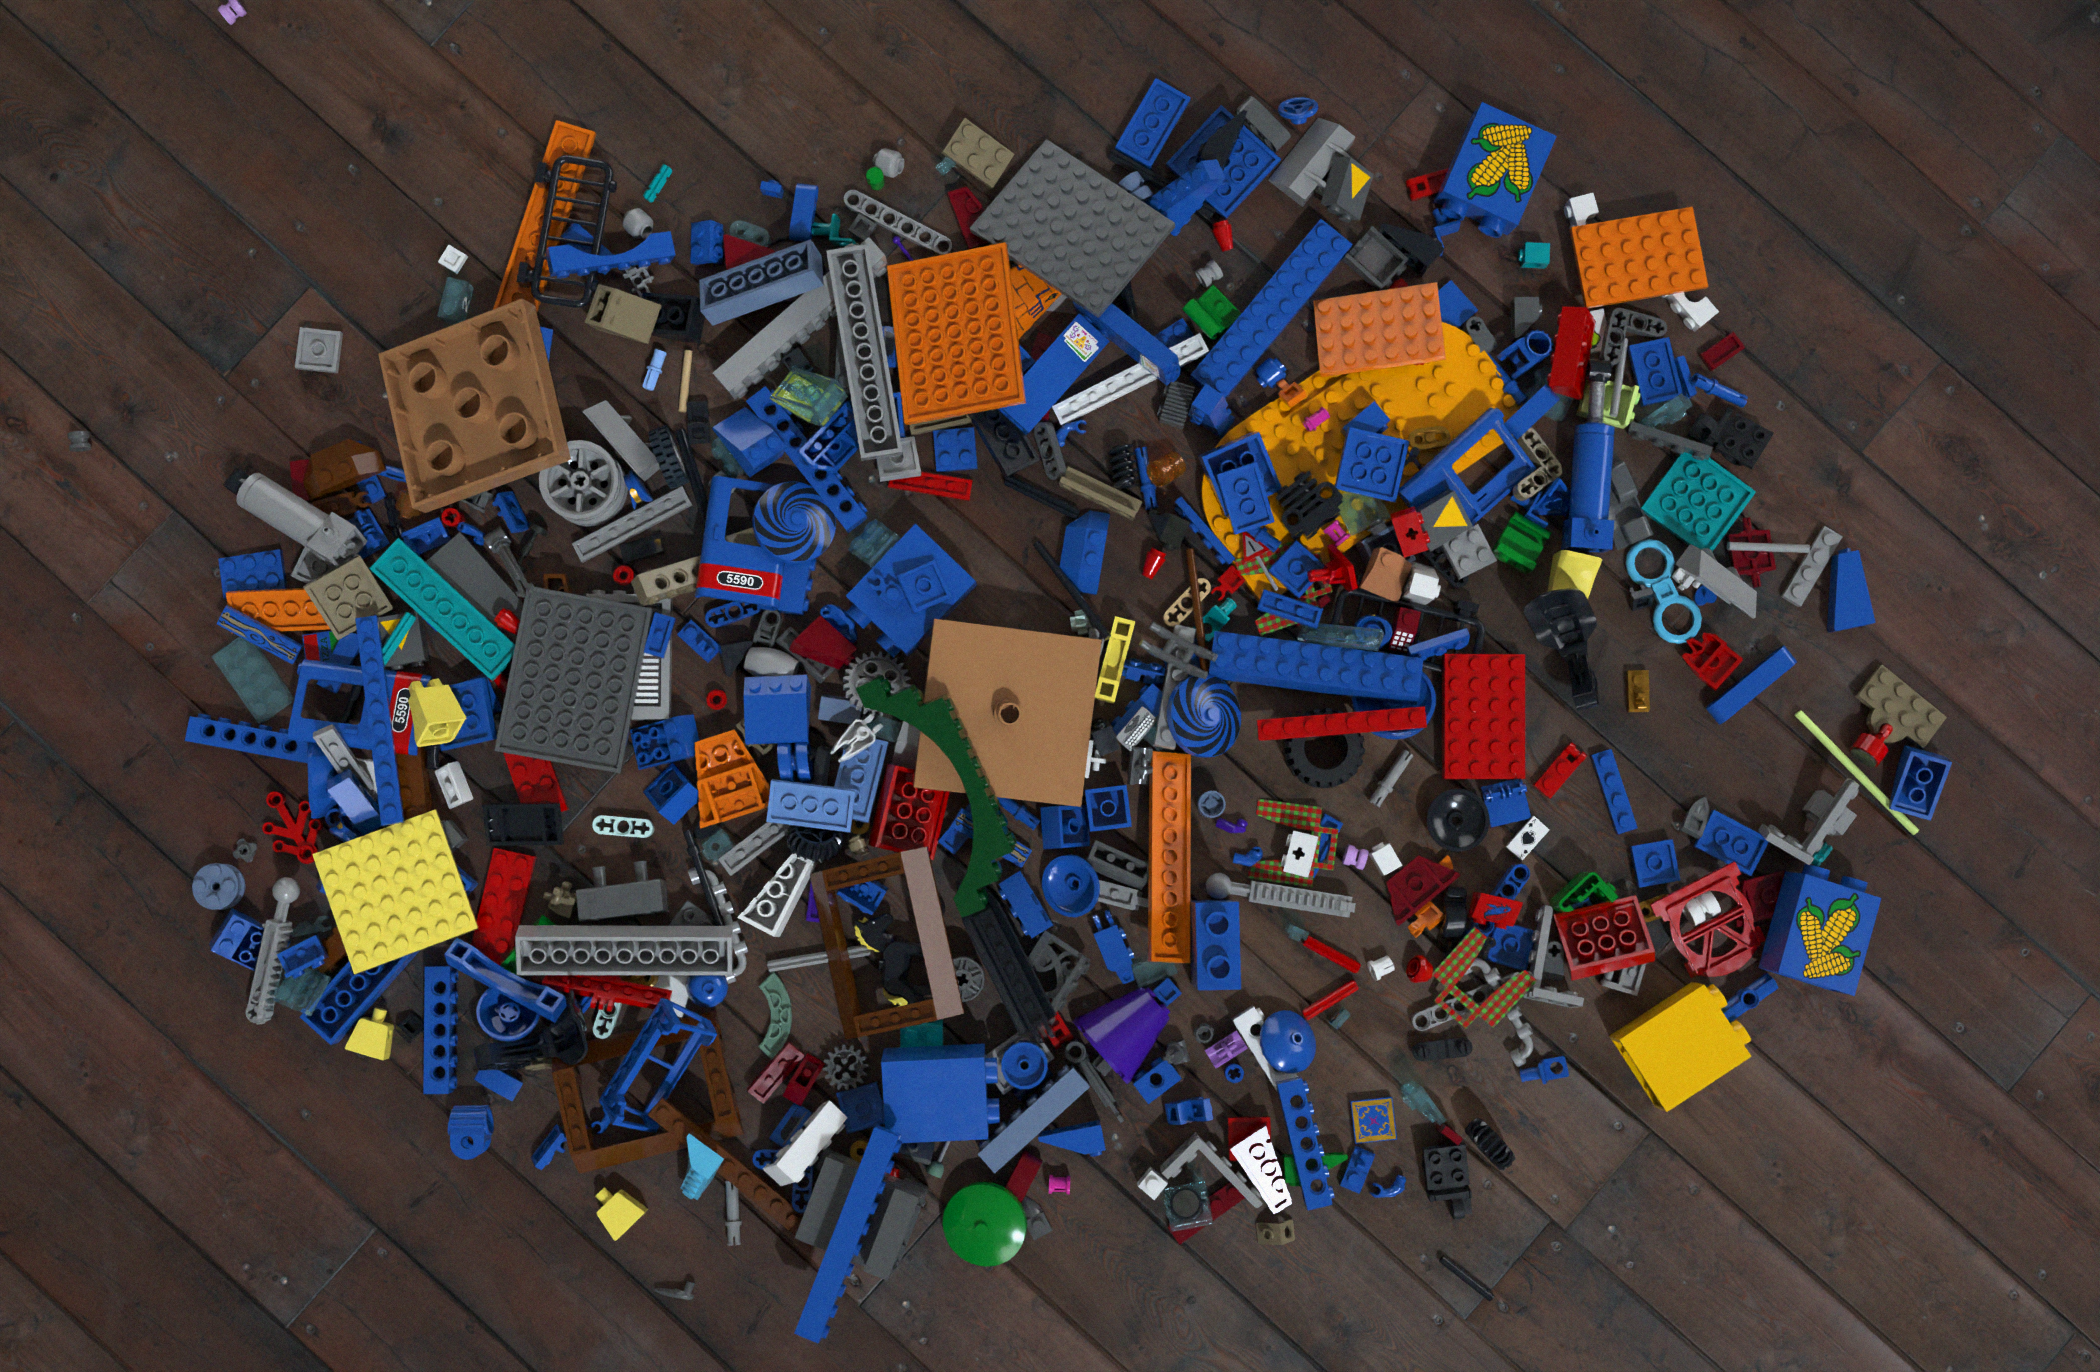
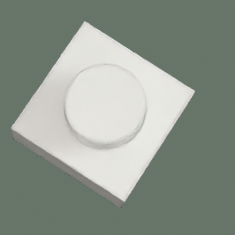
M448 245L438 263L458 274L468 256Z

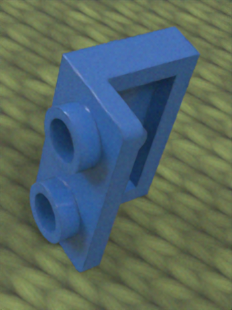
M712 220L691 223V264H723V224Z
M874 880L839 889L837 895L841 896L844 901L857 906L862 912L872 915L889 888Z
M318 934L277 954L286 972L284 974L285 978L292 976L293 979L305 974L304 969L310 966L315 969L325 964L324 959L329 957Z

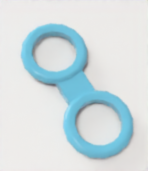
M1652 539L1637 542L1631 547L1626 556L1625 565L1627 573L1635 583L1643 584L1648 588L1651 587L1657 602V606L1653 611L1652 621L1658 635L1669 643H1685L1687 640L1694 638L1701 628L1702 617L1700 609L1694 601L1678 594L1670 578L1674 572L1675 561L1673 553L1668 546L1659 540ZM1644 548H1654L1664 556L1665 570L1656 579L1642 577L1635 568V557ZM1670 604H1682L1691 612L1692 626L1683 635H1673L1663 626L1662 613Z

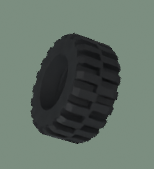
M1324 708L1309 711L1303 714L1302 716L1337 714L1343 712L1339 710L1335 711L1331 708ZM1360 733L1338 735L1343 744V754L1341 759L1329 768H1319L1309 762L1304 751L1307 737L1284 739L1283 755H1285L1286 766L1290 768L1291 774L1294 777L1296 776L1300 782L1308 784L1310 787L1331 788L1344 784L1358 772L1357 769L1363 763L1362 757L1365 754V748H1363L1364 737Z

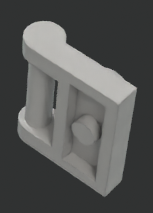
M1646 963L1620 969L1617 983L1611 982L1614 971L1604 973V977L1600 980L1599 985L1637 996Z

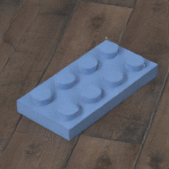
M875 739V742L867 749L849 760L840 762L834 787L856 790L852 820L869 823L889 744L887 741Z
M772 779L766 822L851 832L856 790Z

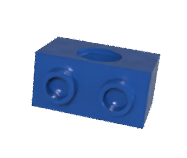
M1161 1057L1151 1062L1150 1065L1152 1067L1146 1072L1144 1069L1139 1071L1134 1076L1135 1080L1132 1082L1148 1104L1182 1079L1172 1064H1168V1061H1164ZM1154 1073L1161 1075V1081L1158 1084L1150 1082V1076Z

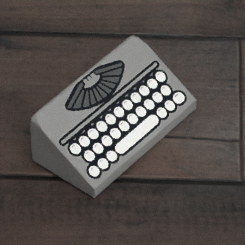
M1142 706L1116 736V739L1131 752V747H1135L1158 720Z

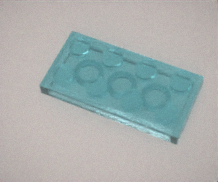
M238 637L212 656L258 724H262L294 701V697L257 645Z

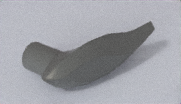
M687 1281L683 1291L677 1288H655L654 1291L669 1297L691 1300L694 1298V1295L691 1293L695 1283Z

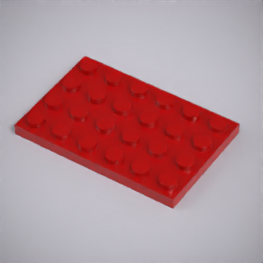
M1525 654L1442 655V779H1525Z

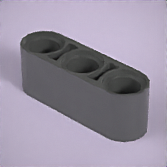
M1249 96L1235 110L1237 115L1243 110L1247 111L1244 123L1272 151L1277 152L1291 138L1287 129L1253 96Z

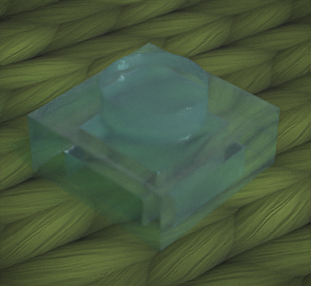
M1287 924L1285 929L1289 933L1288 937L1300 942L1301 938L1307 940L1309 932L1291 924Z

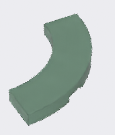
M774 971L758 986L765 994L771 1010V1022L768 1032L758 1047L771 1060L787 1042L792 1025L790 997L784 983Z

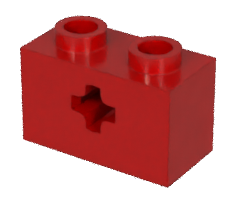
M1415 506L1392 513L1391 520L1404 558L1427 551V543L1431 541L1427 530H1422L1421 524L1424 523L1421 511L1417 512ZM1412 528L1415 534L1411 535L1408 529Z

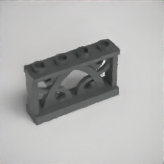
M1046 930L1028 956L1034 971L1046 972L1055 967L1057 988L1046 992L1049 1000L1054 999L1052 1006L1057 1013L1058 1010H1062L1065 1006L1068 994L1072 993L1078 986L1079 982L1077 980L1080 975H1084L1089 969L1090 959ZM1055 942L1067 951L1058 956L1051 945ZM1064 957H1075L1077 964L1073 970H1068L1067 968L1068 964L1072 962L1066 961L1061 963ZM1044 958L1047 960V964L1050 961H1052V963L1046 967H1042L1041 961ZM1055 1017L1049 1020L1051 1026L1053 1025L1056 1019ZM1043 1024L1039 1026L1040 1029L1046 1030Z

